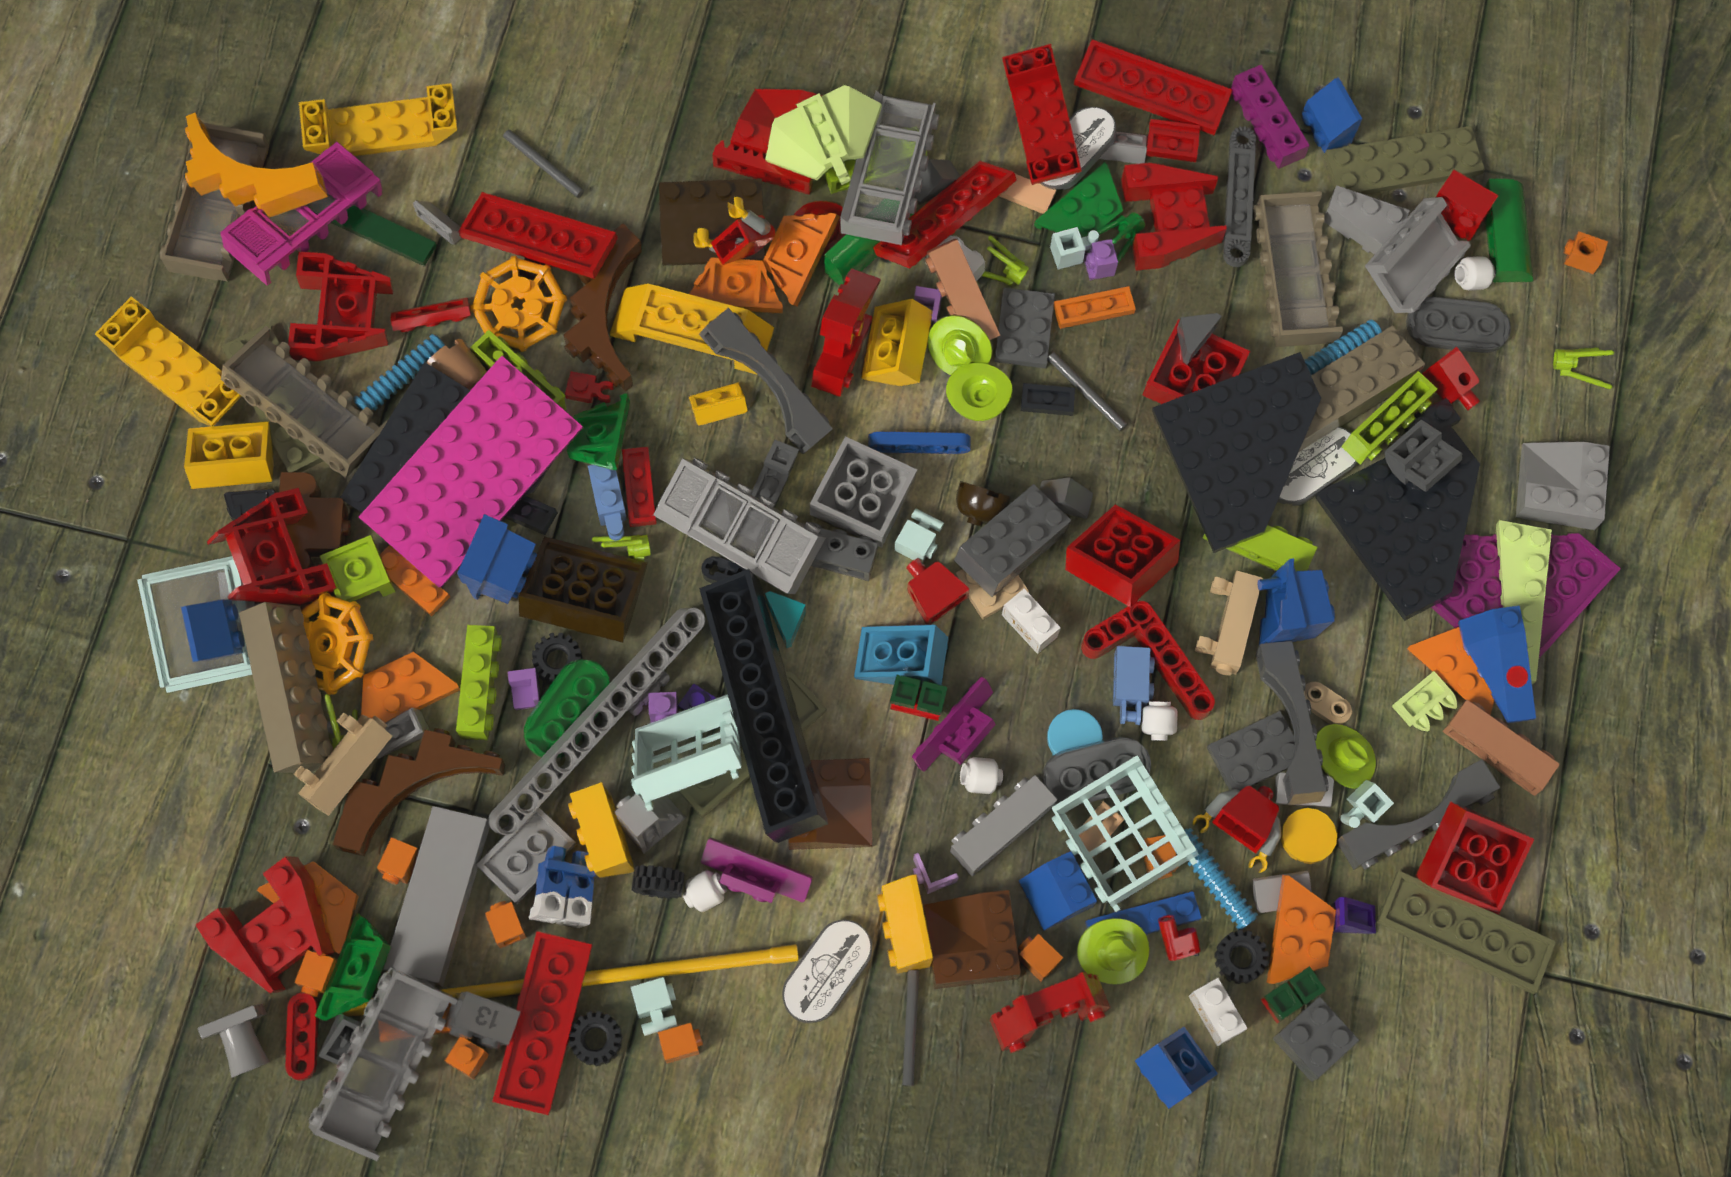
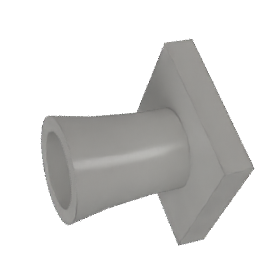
M263 1004L250 1006L198 1027L201 1039L220 1034L227 1055L231 1078L270 1062L250 1022L266 1015Z

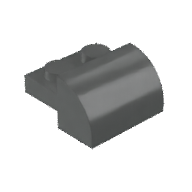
M1420 420L1385 451V459L1391 471L1401 482L1406 484L1410 481L1426 492L1462 460V453L1444 442L1441 432Z

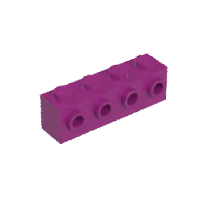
M1259 65L1235 75L1231 89H1233L1232 97L1240 103L1245 119L1251 122L1257 139L1265 145L1270 161L1275 162L1278 169L1305 158L1310 145L1263 66Z

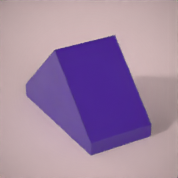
M1339 897L1331 904V907L1336 910L1333 932L1376 933L1374 905L1347 897Z

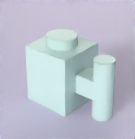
M1078 227L1053 233L1050 249L1058 270L1081 264L1085 251L1090 253L1091 244L1098 241L1099 233L1092 230L1088 236L1081 238Z
M916 508L911 518L920 523L916 524L907 520L895 541V551L912 560L919 558L924 563L926 558L931 559L938 547L935 544L936 534L929 531V529L932 528L940 532L944 522Z
M1366 780L1347 798L1353 805V808L1348 813H1343L1340 820L1342 823L1356 828L1363 817L1371 822H1375L1394 803L1375 783Z
M662 977L631 987L640 1019L651 1016L652 1022L641 1025L644 1036L677 1026L675 1015L663 1018L662 1014L664 1011L673 1009L671 1001L676 1000L672 983L666 985L665 979Z

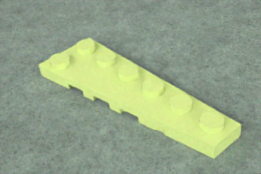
M1499 520L1496 524L1498 555L1500 556L1501 605H1503V608L1520 606L1526 633L1531 681L1534 684L1537 679L1552 530Z

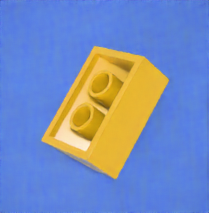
M914 299L876 306L861 378L897 386L920 383L933 311Z
M269 421L188 429L184 468L191 489L272 482L274 460Z
M601 782L570 793L572 802L568 803L572 818H578L580 828L576 829L581 845L586 844L589 853L585 856L589 871H594L599 878L634 872L632 857L622 827L615 814L616 808L612 795Z
M916 874L883 885L881 887V894L877 895L880 912L885 911L887 922H882L885 939L890 938L892 949L888 950L890 967L896 966L897 974L908 972L909 970L930 968L933 957Z

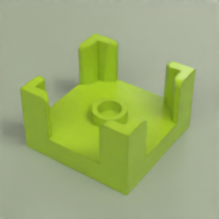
M371 535L320 555L322 563L328 564L336 585L334 590L336 598L352 602L377 591H380L383 597L396 592Z

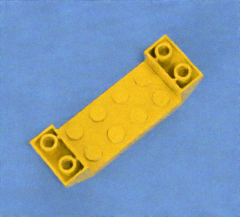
M452 83L426 86L427 97L328 109L325 99L299 102L303 148L306 151L321 155L326 149L338 142L353 156L437 146L457 131Z
M643 284L625 288L610 336L635 342L637 335L733 360L729 357L716 355L699 335L705 326L729 308L732 312L738 314L742 319L743 325L749 332L758 337L760 345L766 352L769 348L774 327L747 309L652 284ZM734 360L735 369L758 375L743 363Z
M132 296L95 333L122 362L201 423L213 427L242 397L235 390L228 388L221 380L222 371L159 323L151 311Z

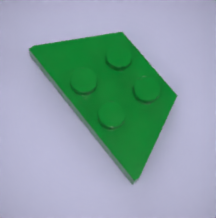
M1104 162L1035 220L1034 226L1040 230L1043 227L1056 233L1078 227L1082 238L1088 235L1090 231L1097 230L1116 221L1123 214V207L1108 165Z
M628 393L620 395L621 401L606 406L605 402L590 410L574 415L573 418L584 428L567 446L566 451L569 459L611 470L618 469L630 405Z
M356 914L315 1014V1017L326 1021L369 1002L387 961L391 946L369 920L360 914Z

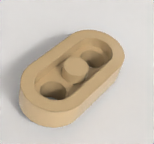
M1319 682L1306 684L1304 695L1305 699L1310 701L1312 713L1329 724L1343 725L1348 721L1352 714V708L1346 699ZM1311 692H1318L1320 697L1317 699L1313 698ZM1335 706L1340 707V708L1342 709L1343 713H1342V714L1336 713V712L1334 711V707H1335Z

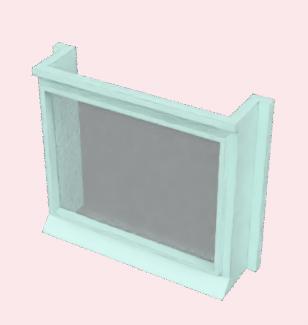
M232 556L142 575V579L137 580L160 688H166V692L169 693L252 675L245 638L242 654L211 661L193 662L181 610L183 606L228 599L227 596L238 586L243 585ZM232 600V604H235L238 610V620H236L238 631H241L243 634L239 612L248 609L247 602Z

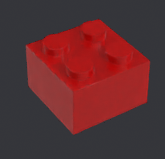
M1453 170L1436 197H1443L1447 204L1441 214L1452 232L1457 237L1464 238L1470 242L1488 215L1498 195L1460 172Z

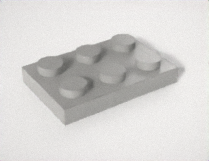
M538 807L514 834L505 835L476 866L517 905L536 886L539 873L538 865L545 861L548 848L551 846L563 847L566 849V856L577 844Z

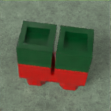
M896 675L890 698V709L938 721L942 712L947 687L923 681V685L920 687L921 680Z
M1309 966L1265 995L1261 1001L1275 1022L1279 1023L1327 990Z

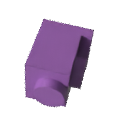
M1112 239L1092 243L1090 253L1084 255L1089 280L1115 275L1118 260Z
M676 692L649 693V717L651 723L678 713Z

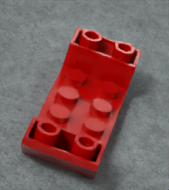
M1051 44L1002 57L1026 155L1031 184L1035 185L1082 172Z

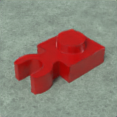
M570 371L565 398L591 403L592 398L597 397L602 403H610V396L604 395L602 392L606 389L613 390L614 386L610 381L596 383L597 378L594 375Z

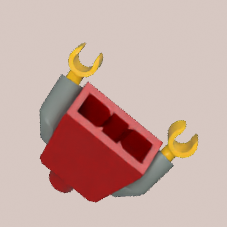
M734 197L735 205L728 202V212L732 218L742 217L741 219H737L713 240L709 239V231L705 228H698L697 233H694L695 246L698 248L708 246L710 251L717 254L722 265L754 255L775 237L773 225L763 215H756L750 210H744L743 199L740 197Z
M1245 786L1241 791L1233 789L1222 792L1206 807L1204 815H1197L1193 819V826L1198 820L1206 822V826L1200 831V833H1205L1209 829V821L1213 817L1212 823L1255 854L1259 850V855L1251 858L1248 864L1249 868H1252L1256 859L1260 860L1262 868L1258 873L1267 869L1266 858L1272 855L1281 838L1280 820L1277 817L1279 807L1271 801L1274 793L1267 786H1260L1258 790L1251 786Z

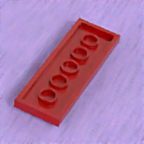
M1093 39L1074 81L1075 86L1172 121L1201 125L1200 131L1214 136L1233 90Z
M979 161L909 218L912 221L909 236L904 235L902 245L880 241L873 247L876 256L909 269L915 266L927 255V251L937 247L945 239L953 235L957 229L970 221L974 215L988 206L991 201L1017 181L1015 172Z
M484 192L480 194L458 230L461 238L593 279L596 278L618 239L616 232Z
M536 931L516 1010L521 1012L509 1045L506 1047L492 1102L550 1115L569 1041V1034L572 1029L593 947L592 944Z

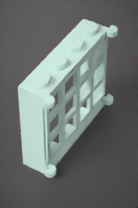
M728 694L635 729V740L632 741L635 751L632 753L634 765L631 767L634 778L631 779V783L636 795L641 794L647 811L654 809L651 800L727 773V770L731 771L733 779L739 778L737 769L741 768L740 739ZM720 727V732L702 738V733ZM696 736V741L678 747V742ZM721 738V744L703 750L704 744ZM671 745L670 751L654 756V751ZM696 748V753L678 759V754ZM671 757L670 763L653 769V763Z
M1138 755L1052 807L1055 816L1051 817L1060 832L1066 831L1070 838L1066 841L1073 855L1079 853L1084 863L1080 864L1083 872L1088 879L1093 877L1098 884V887L1094 889L1102 903L1108 901L1115 912L1120 910L1117 903L1183 863L1190 861L1192 866L1197 863L1194 858L1199 855L1196 848L1158 790ZM1128 775L1138 792L1120 802L1110 785ZM1106 789L1115 806L1098 816L1088 799ZM1142 797L1152 814L1134 824L1124 807ZM1083 802L1093 819L1075 830L1066 812ZM1120 811L1129 828L1111 838L1101 821ZM1156 819L1166 836L1148 847L1138 829ZM1097 825L1106 842L1089 852L1079 835ZM1133 833L1143 850L1125 861L1115 843ZM1170 842L1177 856L1159 866L1151 852ZM1110 847L1120 864L1102 875L1092 857ZM1147 855L1155 869L1136 879L1129 866ZM1124 869L1132 883L1113 893L1106 880Z

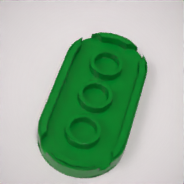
M581 659L570 662L560 671L527 718L524 726L525 742L535 755L542 758L610 684L609 675L603 666L592 660ZM598 712V713L595 714L593 720H595V718L597 717V715H598L600 712ZM579 732L575 737L576 745L583 737L582 732ZM560 753L556 759L564 757V753Z

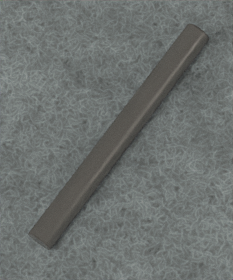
M510 129L504 133L503 137L569 192L577 198L582 196L584 190L520 137Z
M1055 352L1047 358L1119 431L1127 426V423Z
M916 970L908 971L902 1086H914L919 971Z

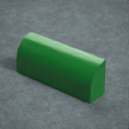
M1488 179L1485 188L1498 195L1485 218L1489 260L1495 268V277L1492 282H1533L1523 185L1513 179Z
M885 198L865 218L895 223L900 201ZM846 234L825 253V273L839 286L841 284L844 285L846 276L851 268L862 272L878 257L873 247L880 241Z

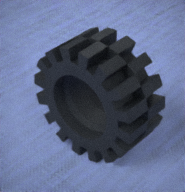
M559 632L558 636L550 633L549 638L546 639L545 636L540 638L542 642L540 644L537 642L535 644V651H532L533 666L539 677L543 681L546 680L548 684L553 683L567 664L575 660H583L578 643L573 641L571 636L567 635L565 637L563 633ZM554 650H562L568 655L567 663L561 668H552L547 663L548 655Z
M662 866L634 867L631 891L640 893V895H649V897L681 898L685 874L679 870L663 868Z
M1238 930L1235 933H1229L1218 944L1214 958H1216L1215 965L1216 968L1219 967L1220 975H1225L1227 981L1231 982L1233 980L1235 984L1243 982L1247 984L1258 978L1268 964L1266 960L1269 955L1268 951H1265L1266 944L1264 942L1261 943L1259 941L1260 937L1258 935L1253 936L1250 931L1245 933L1243 930ZM1244 947L1250 951L1252 961L1248 967L1240 968L1232 962L1231 952L1234 948Z
M596 1011V1013L588 1012L584 1017L581 1015L577 1023L574 1022L572 1025L573 1029L569 1034L570 1047L576 1057L590 1066L591 1064L595 1066H601L600 1064L603 1063L607 1064L612 1058L615 1059L617 1052L621 1050V1041H623L621 1029L610 1015ZM593 1028H601L607 1034L606 1044L598 1050L588 1048L585 1043L587 1032Z

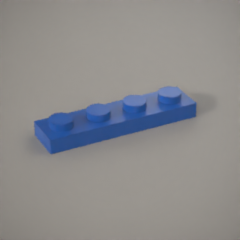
M1192 891L1086 920L1085 924L1088 929L1091 925L1101 920L1120 918L1137 924L1147 935L1161 931L1158 919L1165 915H1173L1177 926L1198 921L1202 917L1194 892Z

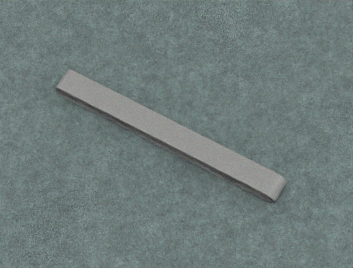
M680 608L671 616L495 807L488 818L491 830L502 835H512L526 822L703 628L705 616L701 610L697 608ZM688 613L693 617V623L689 627L685 623V617ZM670 633H673L675 636V642L672 646H669L667 643V637ZM654 652L657 656V662L654 666H651L649 656ZM634 672L639 675V682L635 686L632 685L630 680ZM618 692L621 696V701L617 706H614L612 697ZM600 712L603 719L601 724L596 726L593 719L595 714ZM579 732H582L584 742L582 745L577 746L575 744V737ZM563 752L566 758L565 763L558 767L556 757ZM545 773L547 781L543 787H539L537 778L540 774ZM522 794H526L528 803L523 808H520L518 799ZM507 814L509 823L505 828L501 829L499 819Z

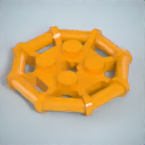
M515 255L511 256L504 263L479 275L481 279L473 305L470 306V312L474 313L484 334L490 330L495 336L502 337L510 347L519 349L520 352L526 351L528 347L552 334L555 336L558 332L556 328L564 302H567V295L563 294L551 272L552 268L548 264H537L519 259ZM519 269L538 275L534 280H529L525 277H520ZM512 270V278L501 284L494 281V279ZM543 281H545L553 296H544L539 287ZM489 285L495 288L491 304H484ZM515 299H525V302L522 304V310L512 307ZM553 304L548 322H545L543 320L544 308L546 309L547 305ZM485 312H494L499 322L495 328L492 327ZM538 324L543 327L529 336H525V331ZM504 328L514 329L518 331L519 337L515 338L501 334Z
M327 592L319 595L318 599L303 608L301 612L304 617L303 623L306 636L310 643L309 650L312 663L316 670L323 672V679L316 677L318 689L325 691L326 694L334 695L340 688L355 678L362 677L365 673L363 667L370 642L373 641V634H370L360 612V605L356 601L349 602L336 598ZM331 607L342 611L338 618L330 615ZM319 611V616L316 617L319 619L314 622L309 621V617ZM350 618L353 621V624L356 628L358 635H355L354 630L348 626V621L350 620ZM330 639V647L326 650L323 642ZM359 642L354 662H352L350 656L353 645ZM344 667L347 669L346 672L334 679V671Z

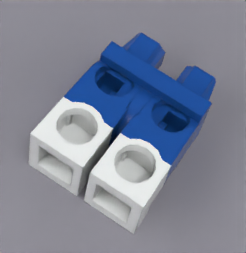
M551 846L547 850L545 861L538 865L537 889L534 907L530 910L529 919L548 923L556 922L559 925L576 928L587 926L590 924L594 888L593 877H595V872H590L586 864L585 856L589 853L575 851L573 852L572 863L564 862L566 849Z

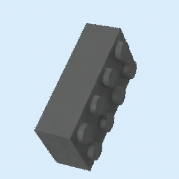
M1033 484L959 547L954 561L993 597L1064 536L1072 520Z

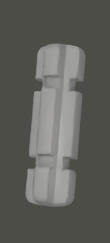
M663 671L633 703L628 711L632 715L637 716L643 710L642 706H646L649 703V693L659 692L660 687H664L669 682L670 676Z

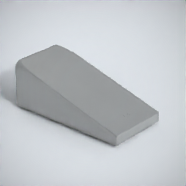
M410 708L386 722L387 727L385 730L392 735V738L376 757L379 759L422 739L424 731L429 730V727L420 710Z

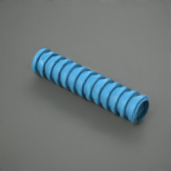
M1370 319L1366 324H1361L1360 327L1355 328L1353 332H1348L1347 335L1342 336L1340 340L1337 339L1334 343L1329 344L1327 348L1324 347L1321 351L1315 352L1314 356H1309L1304 361L1310 374H1315L1381 333L1382 330L1378 323Z
M431 334L429 336L430 339H425L423 345L419 344L417 350L413 349L410 356L407 354L404 356L405 360L400 359L397 366L393 365L391 371L387 370L385 376L381 375L379 377V381H373V386L368 385L366 387L367 391L362 390L359 397H354V402L361 411L365 407L377 410V405H383L385 399L389 400L391 394L395 395L397 389L401 390L403 388V384L407 385L410 383L409 379L416 377L415 374L419 372L424 362L427 363L434 353L445 346L442 340L437 335Z
M1186 828L1184 831L1199 854L1194 857L1197 863L1193 865V872H1198L1200 875L1198 877L1199 880H1204V886L1211 889L1209 893H1214L1216 896L1214 898L1215 901L1221 902L1220 907L1227 910L1225 914L1232 917V923H1237L1236 928L1238 930H1242L1253 922L1258 914L1251 911L1253 907L1246 904V898H1241L1240 895L1242 893L1235 890L1236 885H1231L1229 882L1231 880L1230 877L1226 878L1224 876L1225 871L1218 868L1220 866L1219 863H1214L1213 860L1215 858L1208 855L1209 850H1204L1202 847L1204 845L1203 842L1197 841L1198 836L1192 834L1193 829Z

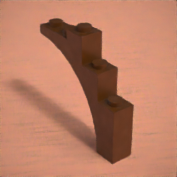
M623 223L613 231L616 232L618 239L596 278L593 279L577 274L581 281L586 284L570 297L571 312L579 322L563 336L566 344L564 348L572 358L578 357L582 363L590 359L597 369L602 368L607 373L608 380L615 387L620 386L626 392L633 386L632 377L618 359L610 343L607 316L610 299L618 280L628 265L642 252L640 240Z
M434 728L433 731L425 730L416 761H413L414 757L398 753L397 757L388 755L379 786H377L378 783L375 781L361 779V782L356 781L351 787L336 831L333 846L338 851L365 857L371 840L385 817L402 800L416 790L439 779L459 774L486 773L503 776L506 765L503 759L500 758V755L495 752L484 751L483 754L473 752V748L465 745H457V748H454L456 742L450 735V732L439 728Z

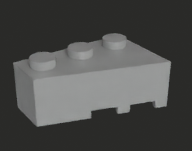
M1336 185L1324 216V222L1346 238H1352L1362 245V249L1367 253L1372 252L1375 255L1406 220L1410 210Z
M635 794L633 797L629 795L617 805L618 809L615 811L622 830L643 854L686 818L667 795L651 800L654 809L647 811L641 794Z

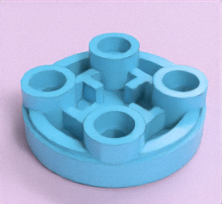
M1078 709L1066 710L1058 714L1052 720L1047 732L1048 746L1053 755L1061 751L1100 742L1103 739L1102 729L1098 721L1091 714Z

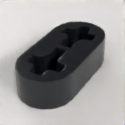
M714 556L705 559L701 568L703 578L709 583L730 576L729 574L734 575L746 570L732 561ZM718 565V570L724 572V574L715 572L714 575H710L707 568Z

